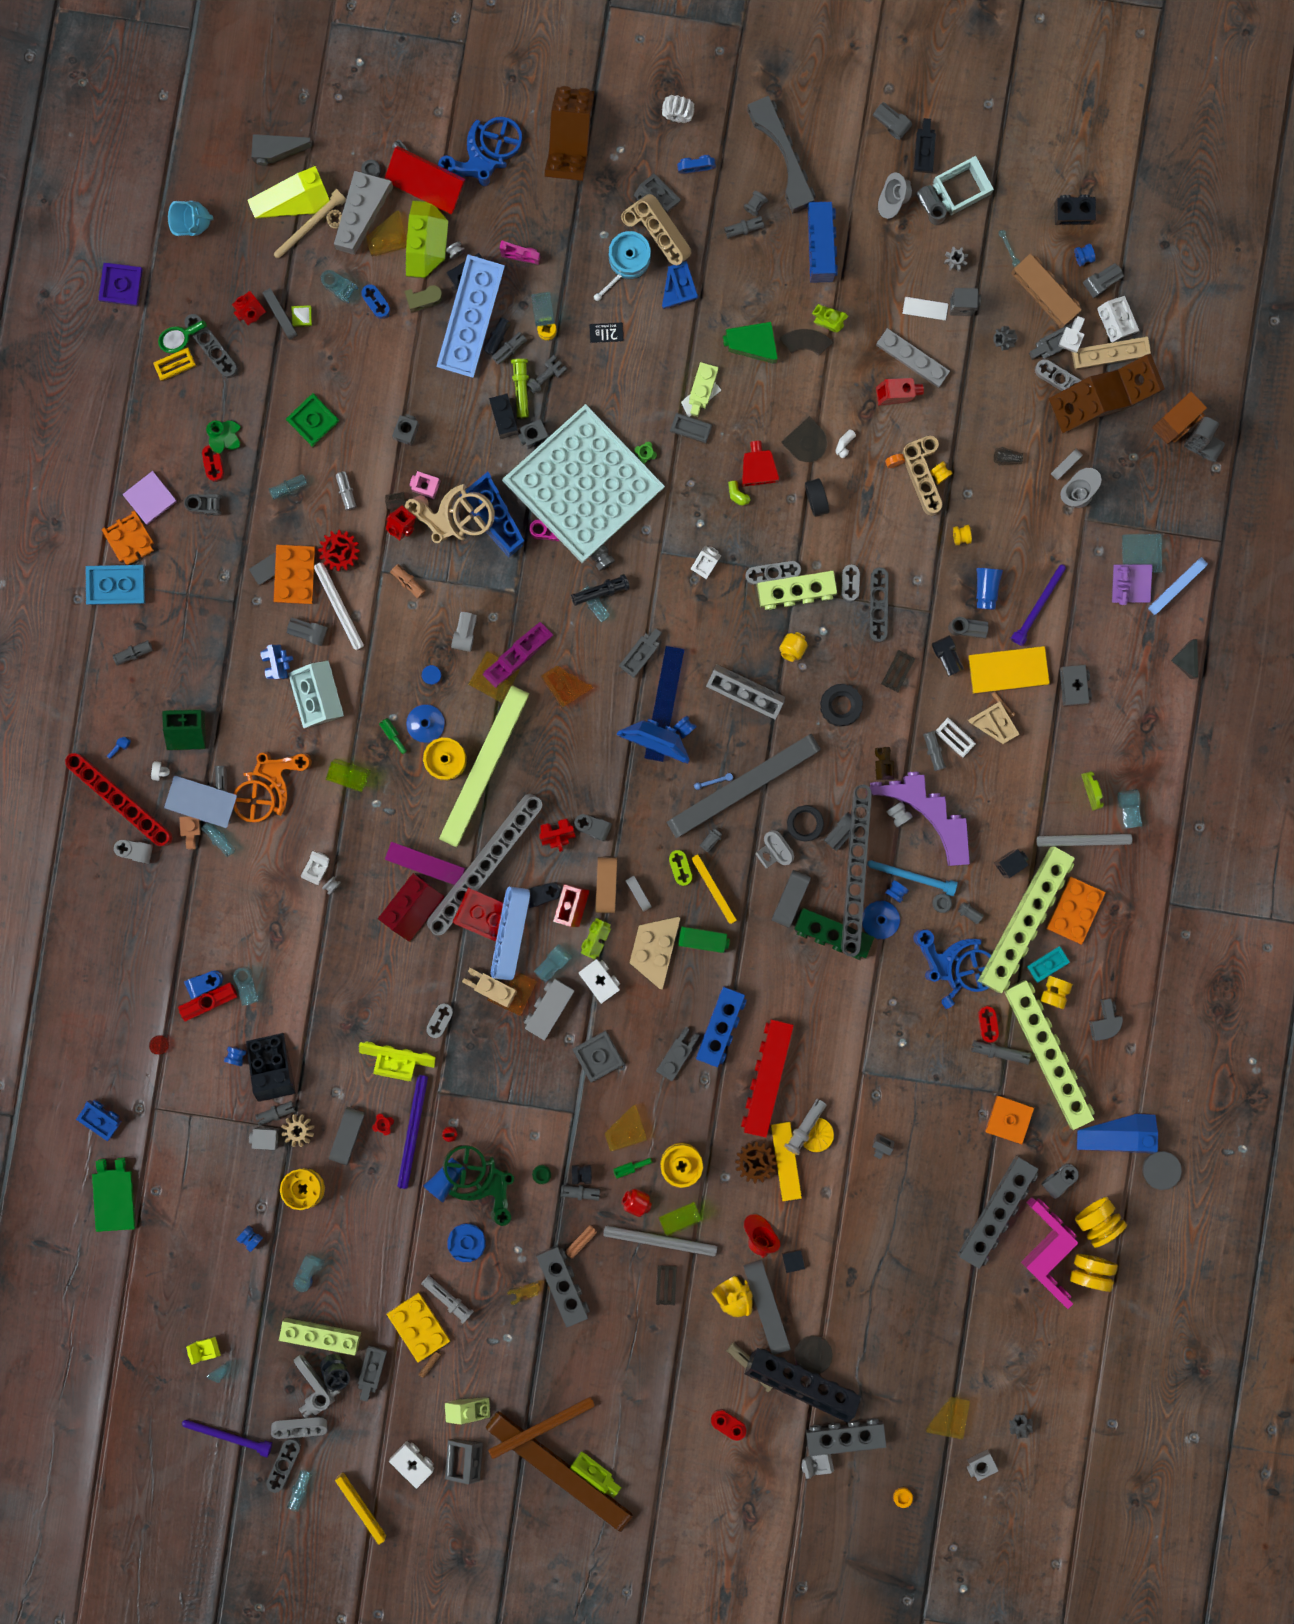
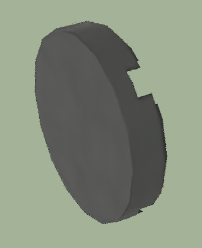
M1165 1151L1150 1154L1145 1159L1142 1167L1146 1182L1159 1190L1170 1189L1175 1186L1180 1180L1182 1173L1181 1164L1173 1154Z

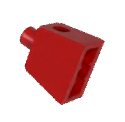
M913 378L885 379L876 387L878 406L908 403L915 396L924 394L923 384H914Z
M761 441L750 442L751 452L744 453L742 487L778 483L779 476L771 450L762 451Z

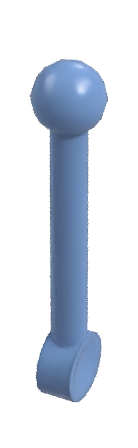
M728 773L724 777L704 783L697 782L694 784V788L700 790L701 787L724 780L730 781L733 779V775Z

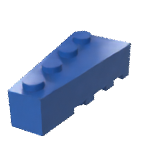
M809 202L810 283L833 282L834 277L837 276L838 270L837 265H835L837 246H834L836 227H833V220L836 219V209L832 208V202Z

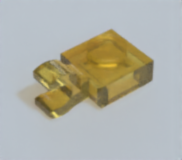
M539 1281L521 1286L518 1289H510L507 1294H515L517 1297L510 1302L511 1305L517 1304L521 1297L527 1296V1298L538 1295V1291H541V1285Z

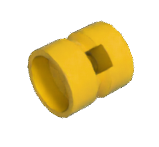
M1049 976L1046 983L1048 989L1043 992L1040 1001L1064 1009L1067 1002L1065 996L1070 994L1073 984Z

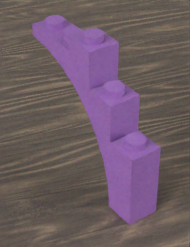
M908 772V776L903 777L904 784H901V781H890L889 785L882 786V782L870 783L872 795H881L903 801L927 818L941 838L946 851L948 866L970 864L966 818L961 819V815L949 816L950 819L947 820L945 797H940V793L928 794L929 798H926L924 775H919V772Z

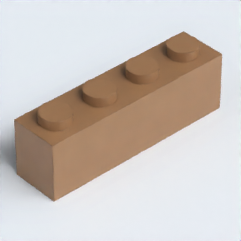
M1030 253L1012 270L1011 274L1060 328H1063L1081 312L1080 304L1076 299L1069 297L1067 289L1062 284L1059 285L1054 280V275L1041 266L1042 262L1036 256L1033 257Z

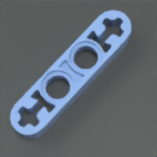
M1202 557L1199 558L1148 609L1154 615L1157 614L1208 563Z

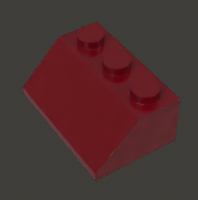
M413 873L377 919L410 942L445 896L417 874Z

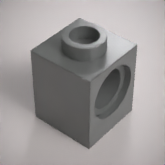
M408 414L405 417L400 415L392 435L393 439L412 446L419 428L416 417ZM404 425L412 427L409 433L402 432Z
M541 419L521 427V434H518L522 445L526 444L528 449L544 442L548 438ZM531 430L538 433L534 439L527 437L528 432Z

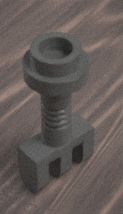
M555 355L545 362L548 369L536 380L531 378L528 381L527 387L532 393L539 392L541 390L540 385L553 374L559 378L567 371L568 368L566 366L558 370L562 365L560 360L553 364L557 359Z

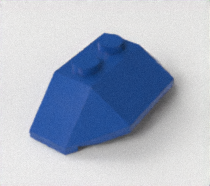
M648 719L647 722L643 720L617 732V736L683 763H689V757L681 738L676 734L677 730L666 726L663 729L658 727V722Z

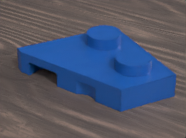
M687 261L679 265L668 266L662 308L666 309L698 299Z

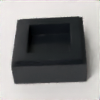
M801 1249L782 1253L786 1273L805 1269Z

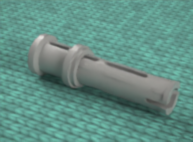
M816 1099L802 1124L793 1131L794 1135L789 1143L784 1145L787 1150L796 1155L800 1154L801 1147L805 1141L809 1140L808 1135L827 1106L823 1101Z
M430 1275L421 1283V1285L448 1307V1312L455 1314L462 1324L474 1312L461 1303L462 1300L460 1298L455 1299Z

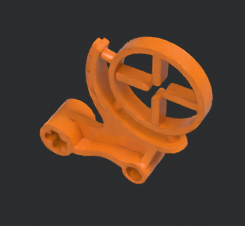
M268 752L259 753L256 758L257 764L254 771L243 773L244 776H247L248 781L239 785L234 794L237 795L243 786L253 783L252 798H256L258 784H260L270 793L271 801L257 800L256 803L271 805L270 810L262 818L255 819L256 805L252 804L250 818H247L239 811L236 801L250 803L252 800L237 797L233 807L236 814L247 822H260L269 817L273 811L282 816L287 803V787L282 777V771L284 769L298 771L308 769L312 763L311 757L308 754L300 753L292 757L271 759ZM262 755H265V761L262 760ZM301 757H303V761H306V764H304L303 767H301V764L298 763V760L301 759ZM252 775L264 777L272 784L267 785L262 781L253 780ZM274 787L279 795V808L275 807V795L272 790Z

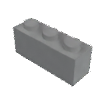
M556 978L553 982L549 980L544 988L546 991L545 996L538 998L534 1005L537 1008L533 1015L529 1013L524 1022L527 1024L526 1030L544 1041L575 991Z

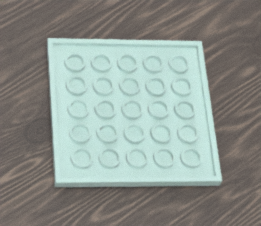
M586 404L502 480L581 563L586 561L665 487Z

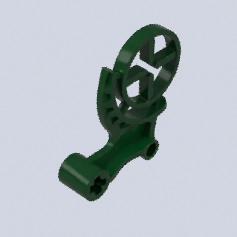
M459 1145L451 1149L443 1162L444 1175L454 1185L448 1194L466 1201L479 1200L492 1195L494 1197L493 1210L491 1211L492 1221L500 1226L509 1224L511 1214L507 1210L506 1189L507 1185L514 1182V1176L508 1171L496 1169L493 1157H489V1161H485L483 1154L473 1146ZM460 1149H465L464 1164L468 1163L470 1149L480 1156L482 1166L467 1165V1168L470 1170L481 1171L478 1178L469 1184H464L466 1177L465 1169L461 1170L459 1184L452 1181L447 1172V1167L462 1168V1165L459 1163L448 1162L451 1155ZM486 1166H489L488 1176L481 1185L479 1182L485 1175ZM473 1186H476V1187H477V1189H475V1190H473V1191H470V1192H465V1193L456 1192L457 1189H458V1187H459V1188H470V1187H473ZM501 1213H503V1214L505 1215L504 1217H501L500 1219L497 1218V1216H498V1215H501Z

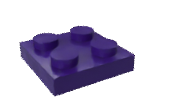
M103 263L98 300L100 302L138 307L142 267Z

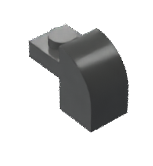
M1110 998L1100 999L1104 1018L1089 1021L1091 1036L1094 1041L1111 1038L1121 1029L1123 1018L1119 1015L1114 1016L1116 1005Z

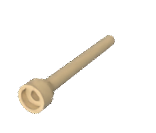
M337 189L331 193V200L274 252V256L280 258L329 211L335 206L343 205L346 202V198Z

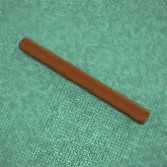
M587 1398L490 1448L488 1451L491 1458L495 1459L595 1406L593 1400Z

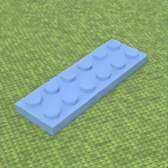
M467 254L436 367L474 377L505 265Z

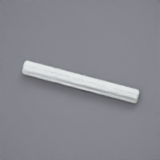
M322 562L316 564L314 569L355 650L361 649L364 644L326 567Z

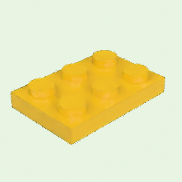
M420 1292L386 1314L417 1362H420L451 1341Z

